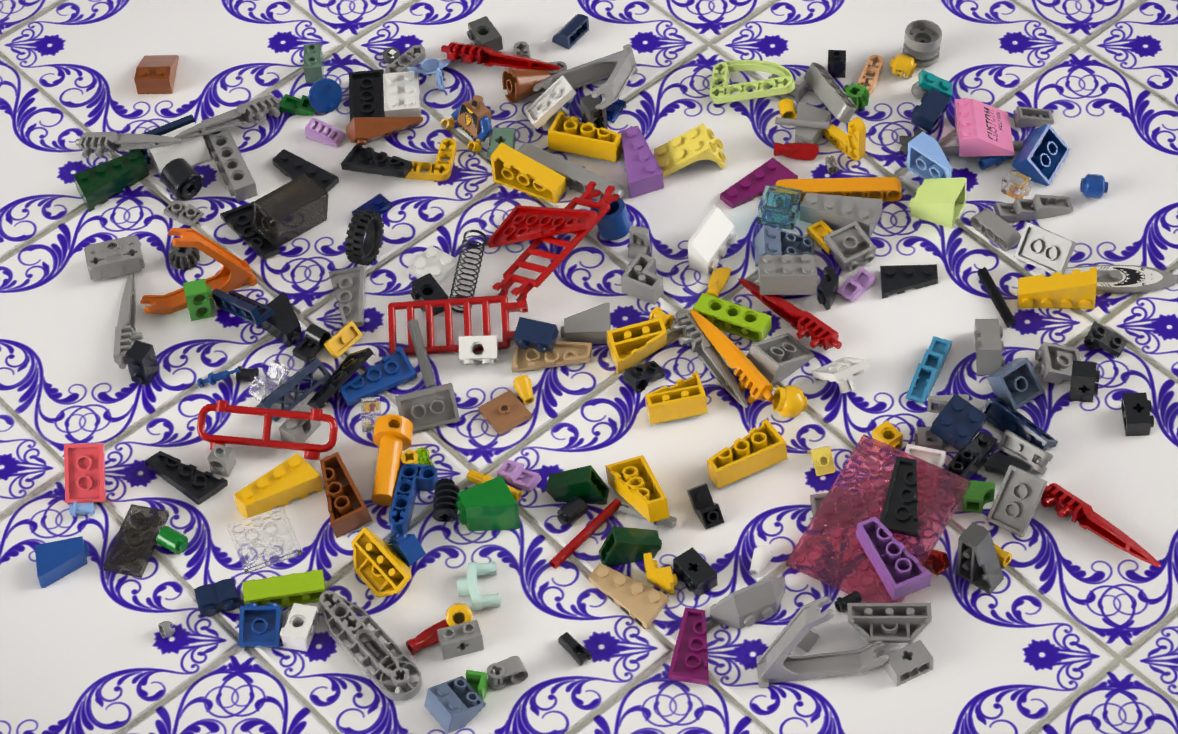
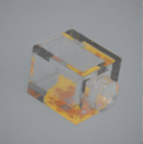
M1012 169L1002 179L1001 192L1013 199H1022L1024 196H1028L1031 191V178Z

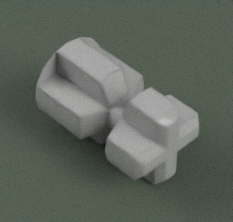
M827 156L825 164L828 173L836 174L838 167L834 156L830 158Z

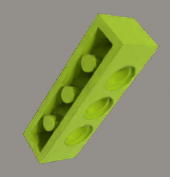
M702 293L693 307V310L705 317L719 330L754 342L765 340L772 329L770 315L717 298L713 295Z

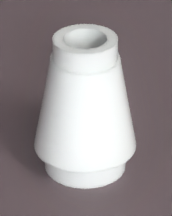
M758 545L754 549L749 570L751 574L755 576L761 575L773 558L771 548L765 545Z

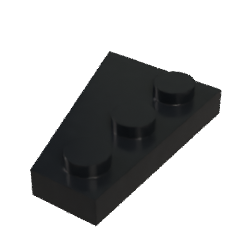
M937 264L880 266L882 299L887 298L892 293L897 292V294H901L910 288L919 289L938 283Z

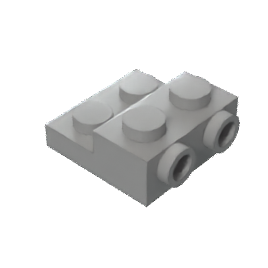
M856 221L824 237V241L834 253L833 258L843 271L847 269L853 271L860 263H869L874 259L876 247Z
M1043 342L1035 352V360L1039 361L1037 373L1041 375L1044 382L1061 384L1063 380L1071 381L1073 360L1081 361L1079 349Z

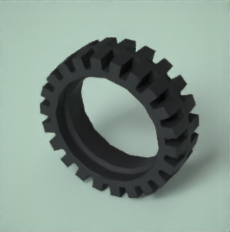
M361 209L351 218L352 223L348 225L349 230L346 232L348 236L345 238V242H347L345 253L348 255L347 259L350 262L369 266L376 260V255L379 254V248L382 246V234H384V229H382L384 227V223H382L383 218L378 212Z

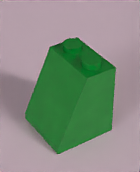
M502 476L457 493L459 501L456 502V505L460 512L458 517L461 524L466 525L468 531L516 530L521 528L518 504Z

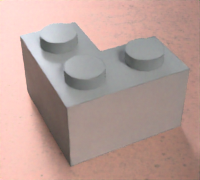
M638 253L621 276L622 293L653 305L656 304L664 293L663 277L656 275L655 258Z

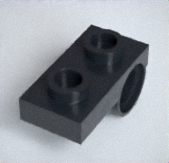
M1096 321L1092 323L1084 340L1087 348L1091 350L1102 348L1116 358L1121 355L1127 343V340Z
M315 324L309 325L305 331V338L292 350L293 356L308 363L325 347L323 344L331 338V334Z
M653 360L625 369L623 380L636 393H640L645 390L649 382L664 378L666 371Z

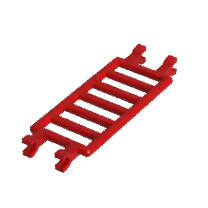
M590 181L586 186V191L580 197L573 198L564 209H574L577 205L599 209L597 212L598 217L593 222V225L589 229L569 232L576 235L572 241L551 236L535 239L503 274L504 279L492 286L494 290L499 291L501 289L498 295L507 296L508 289L517 282L522 285L519 288H514L511 294L515 296L519 294V297L516 299L517 302L526 300L528 292L533 287L538 288L606 215L611 208V202L617 201L620 198L619 194L614 193L612 195L615 187L609 185L605 190V195L598 202L592 201L591 199L598 197L601 191L597 189L593 191L596 183ZM542 242L565 247L560 254L537 249ZM530 255L553 260L548 267L526 262ZM520 267L541 274L534 280L515 275L514 273Z

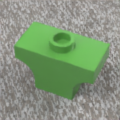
M955 479L954 498L962 502V511L982 513L983 506L987 502L994 501L995 483L977 480L959 481Z

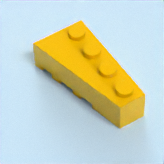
M559 111L548 130V149L616 162L622 152V135L603 127L598 129L594 127L593 123L580 122L579 118L575 116L570 118L565 116L564 112Z
M502 142L490 156L493 182L557 204L567 190L566 177Z
M1097 267L1090 268V271L1081 272L1079 269L1072 270L1073 273L1062 275L1061 272H1057L1049 277L1036 275L1018 278V308L1095 309Z

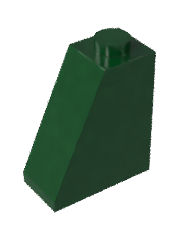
M591 465L549 474L548 483L546 484L547 493L551 495L555 502L568 503L572 498L578 496L586 504H607L609 488Z
M613 526L599 550L601 563L612 567L644 561V553H651L652 559H654L662 547V541L659 539L657 530Z

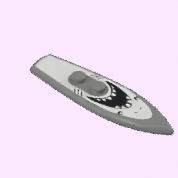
M1136 265L1067 267L1064 273L1070 274L1073 273L1072 270L1079 269L1081 272L1090 271V268L1097 267L1096 292L1101 293L1151 292L1178 283V276L1172 273Z

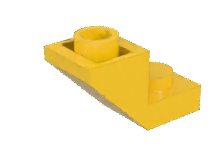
M644 553V568L647 582L670 595L675 594L674 586H678L676 573L672 574L671 566L658 568L657 560L652 559V554Z

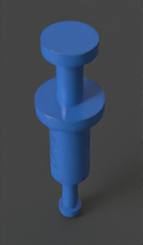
M239 369L225 370L216 374L209 373L208 378H199L197 380L198 385L201 388L209 382L211 385H215L216 381L228 378L230 374L238 373Z

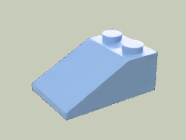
M922 131L908 142L907 169L924 180L952 177V167L937 140Z

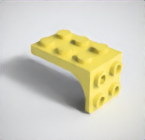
M703 123L654 149L656 161L663 172V178L699 160H712L722 169L726 168V156L722 151V148H724L723 143L719 138L716 139L713 131L710 128L708 129Z

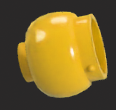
M792 385L776 388L774 400L772 401L773 411L779 412L781 416L787 418H795L805 411L807 397L804 396L801 388Z

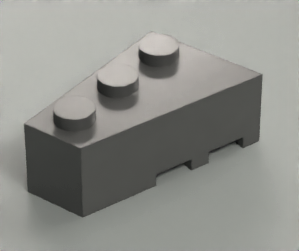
M972 522L958 538L956 575L991 594L1004 580V576L990 532L985 527Z

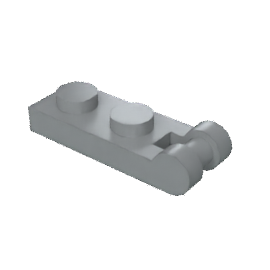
M1005 430L997 446L1000 450L1043 474L1047 470L1048 462L1053 458V455L1040 449L1009 430ZM1037 456L1041 457L1039 463L1035 462Z

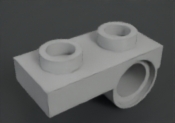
M630 226L628 258L635 259L638 253L650 256L649 229L641 226Z

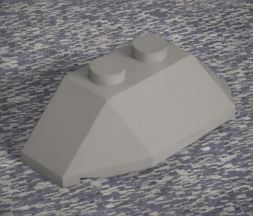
M783 576L779 578H766L729 594L717 604L710 606L711 621L741 629L746 626H752L760 620L771 618L777 614L784 596L785 578Z
M847 603L848 622L868 643L882 641L883 643H912L932 622L931 603Z

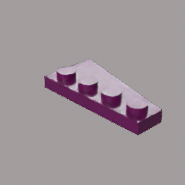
M771 158L722 192L720 200L733 209L752 201L753 197L766 195L768 190L775 189V183L778 180L798 179V176L776 159Z
M685 607L668 679L709 686L705 610Z

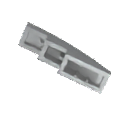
M1035 194L1033 200L1016 198L1014 203L996 202L994 206L995 213L1004 221L1044 219L1072 213L1074 210L1069 197Z

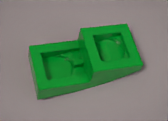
M285 94L279 111L303 116L314 115L316 111L309 103V98L304 95L299 99Z

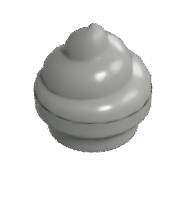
M918 81L912 85V95L917 99H922L925 93H929L928 90L919 87Z

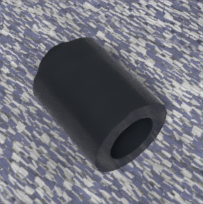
M575 496L557 511V518L562 525L571 526L588 512V507L580 497Z

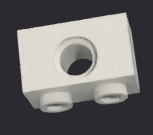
M497 335L459 336L460 362H464V365H474L475 362L483 361V364H494V361H499ZM478 346L484 348L483 353L480 355L474 354V349Z
M298 603L293 604L292 609L287 613L285 627H282L280 631V638L285 648L308 651L320 620L317 607Z

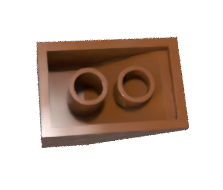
M144 56L136 68L134 78L137 93L172 94L179 56Z

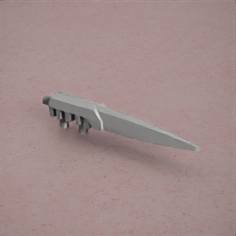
M267 95L240 104L236 109L201 122L176 135L174 138L188 139L218 132L236 125L239 127L244 125L245 121L252 123V118L255 121L264 122L266 120V113L270 116L279 117V108L283 99Z
M114 131L85 132L80 139H76L75 143L83 150L82 156L84 158H88L90 153H94V151H96L97 157L102 158L103 154L107 153L108 150L115 152L116 148L118 151L157 148L179 144L182 140L151 134H118Z
M134 273L128 275L120 304L118 322L115 327L113 358L114 362L121 369H125L127 365L125 359L127 350L132 347L136 340L143 339L142 332L135 333L136 295Z
M681 310L677 311L675 314L677 316L675 324L670 325V331L672 333H683V336L679 338V343L692 346V352H698L697 357L699 360L704 362L719 383L738 403L747 408L748 404L736 380L691 313L684 314Z

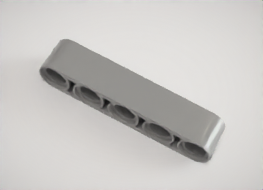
M812 62L804 76V80L808 82L807 84L834 117L847 124L856 111L857 106L823 66Z

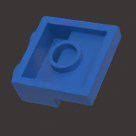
M247 603L246 606H240L239 648L280 647L283 608L278 603H266V606Z

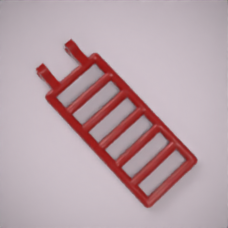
M506 295L389 303L390 355L393 354L397 348L396 310L407 309V321L415 319L414 309L426 308L427 347L425 348L427 354L459 352V345H453L452 306L463 305L464 336H472L471 305L482 304L483 336L491 335V303H501L503 342H498V350L508 349L510 341H514L513 336L515 331H510L509 312H528L527 300L508 303ZM433 307H444L446 346L434 345ZM407 325L408 348L402 349L406 356L416 355ZM478 346L474 349V351L484 350V348L481 346Z

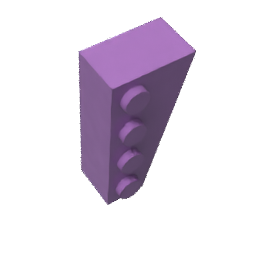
M634 126L621 130L629 197L633 198L663 189V172L639 127Z
M876 516L857 523L856 537L893 601L930 586L932 574L929 570L924 569L920 565V561L915 556H912L906 550V547L893 537V534Z

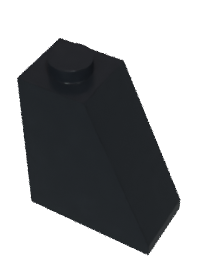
M282 292L266 305L272 308L275 314L259 326L287 347H290L303 336L300 323L286 293Z

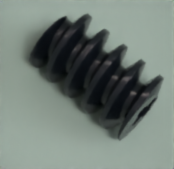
M440 479L435 484L432 517L439 522H452L458 517L456 502L458 501L457 493L460 492V489L451 479Z

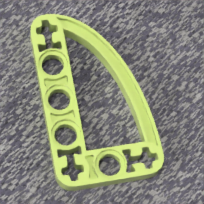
M761 60L725 61L717 63L713 67L709 95L714 104L788 94L795 89V81L787 68L773 62ZM759 71L780 76L729 85L730 72ZM739 91L737 94L731 95L733 92Z

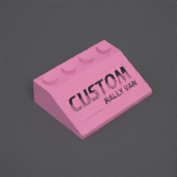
M955 99L954 121L959 157L1014 156L1009 114L975 99Z

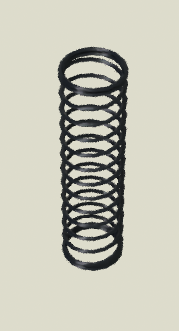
M468 230L464 233L449 296L450 299L474 297L484 255L483 252L487 242L486 235L479 230ZM476 232L481 234L485 238V240L480 236L471 235L467 237L465 236L468 233ZM478 237L482 239L484 243L481 244L477 241H467V238ZM471 247L473 249H478L481 252L476 253L468 251L466 248ZM465 253L477 254L479 258L468 257ZM469 258L477 260L479 263L474 264L471 262H466L464 259ZM462 264L475 265L477 268H466ZM461 270H473L476 274L464 273ZM460 275H469L474 277L475 279L470 280L462 278ZM459 280L470 281L473 285L462 284ZM458 286H468L472 288V290L467 291L464 289H460ZM456 291L468 292V293H470L471 295H470V296L460 295V294H458ZM452 307L454 312L463 313V310H457Z

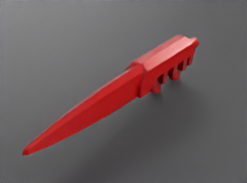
M450 42L448 46L442 45L441 52L447 53V59L454 61L458 59L466 63L477 61V64L483 63L489 67L496 65L519 69H561L558 65L515 54L494 51L490 47L459 42Z
M743 278L738 279L757 299L798 330L796 335L799 339L811 336L810 346L813 349L817 346H823L824 350H828L831 347L841 348L842 343L838 341V332L808 311H802L777 295H760L758 285Z
M1052 483L1049 486L1046 485L1041 497V505L1043 507L1056 505L1055 511H1057V515L1060 518L1071 515V521L1074 523L1078 521L1079 526L1083 529L1090 530L1107 542L1153 566L1161 567L1159 561L1128 535L1094 512L1092 506L1056 483Z

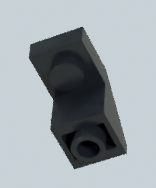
M831 265L824 267L823 284L818 285L817 299L826 310L831 308L839 289V277Z
M706 483L687 490L692 507L705 529L724 523L718 503L713 502Z

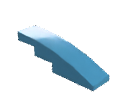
M933 336L921 364H918L906 399L925 404L952 347V341Z

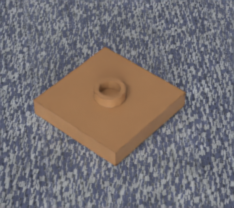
M511 390L478 407L479 413L499 436L532 418V413Z

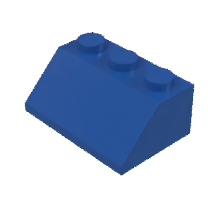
M1046 124L1032 131L1012 166L1022 178L1048 186L1071 149L1049 124Z

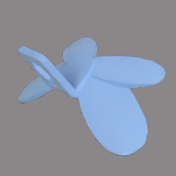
M429 58L422 61L421 67H407V69L422 73L423 76L436 73L440 91L445 90L441 69L448 66L452 60Z

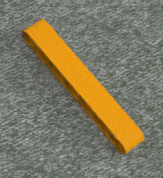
M897 177L782 179L775 183V192L792 196L791 204L792 202L794 204V201H796L795 197H799L798 204H801L806 193L883 199V202H895L902 198V182Z

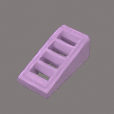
M312 118L305 127L306 138L334 147H338L346 136L344 132L316 118Z

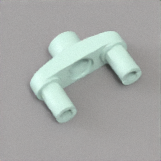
M495 561L468 563L467 578L457 579L458 597L469 596L474 611L492 606H501L499 593L481 595L478 592L477 578L479 576L497 574Z

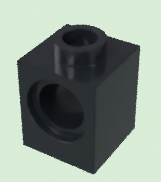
M828 50V73L833 78H845L846 50Z

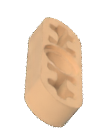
M872 55L868 58L858 80L860 86L868 84L866 89L869 90L870 95L873 93L884 67V59L880 55ZM867 74H874L875 76H873V77H868V76H866V75H867Z

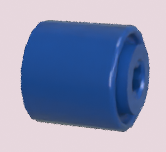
M621 198L611 202L610 210L597 223L601 236L606 240H618L625 237L629 233L630 226H632L625 203ZM593 208V211L597 213L599 209Z

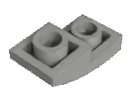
M174 199L164 209L166 216L188 226H194L204 215L202 211L189 204L186 206L177 199Z

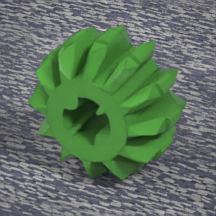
M851 83L850 86L845 85L842 88L857 106L856 112L858 109L864 110V107L868 106L870 94L866 86H860V83L857 85Z

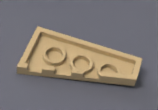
M556 341L553 352L546 351V353L538 352L529 347L528 349H523L515 344L511 366L512 373L588 363L591 359L592 343Z
M599 563L589 576L590 583L606 596L614 599L619 607L626 609L629 615L634 619L637 618L646 629L649 628L669 601L668 595L602 563Z

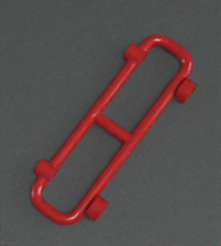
M217 400L216 404H207L199 411L197 433L201 439L210 442V450L213 449L215 444L223 446L235 444L305 451L304 459L320 460V452H328L335 446L338 424L334 417L323 414L322 409L311 408V412L235 406L228 405V401ZM210 411L264 416L262 439L207 434L205 432L206 415ZM272 417L328 422L330 425L329 441L325 445L270 440Z

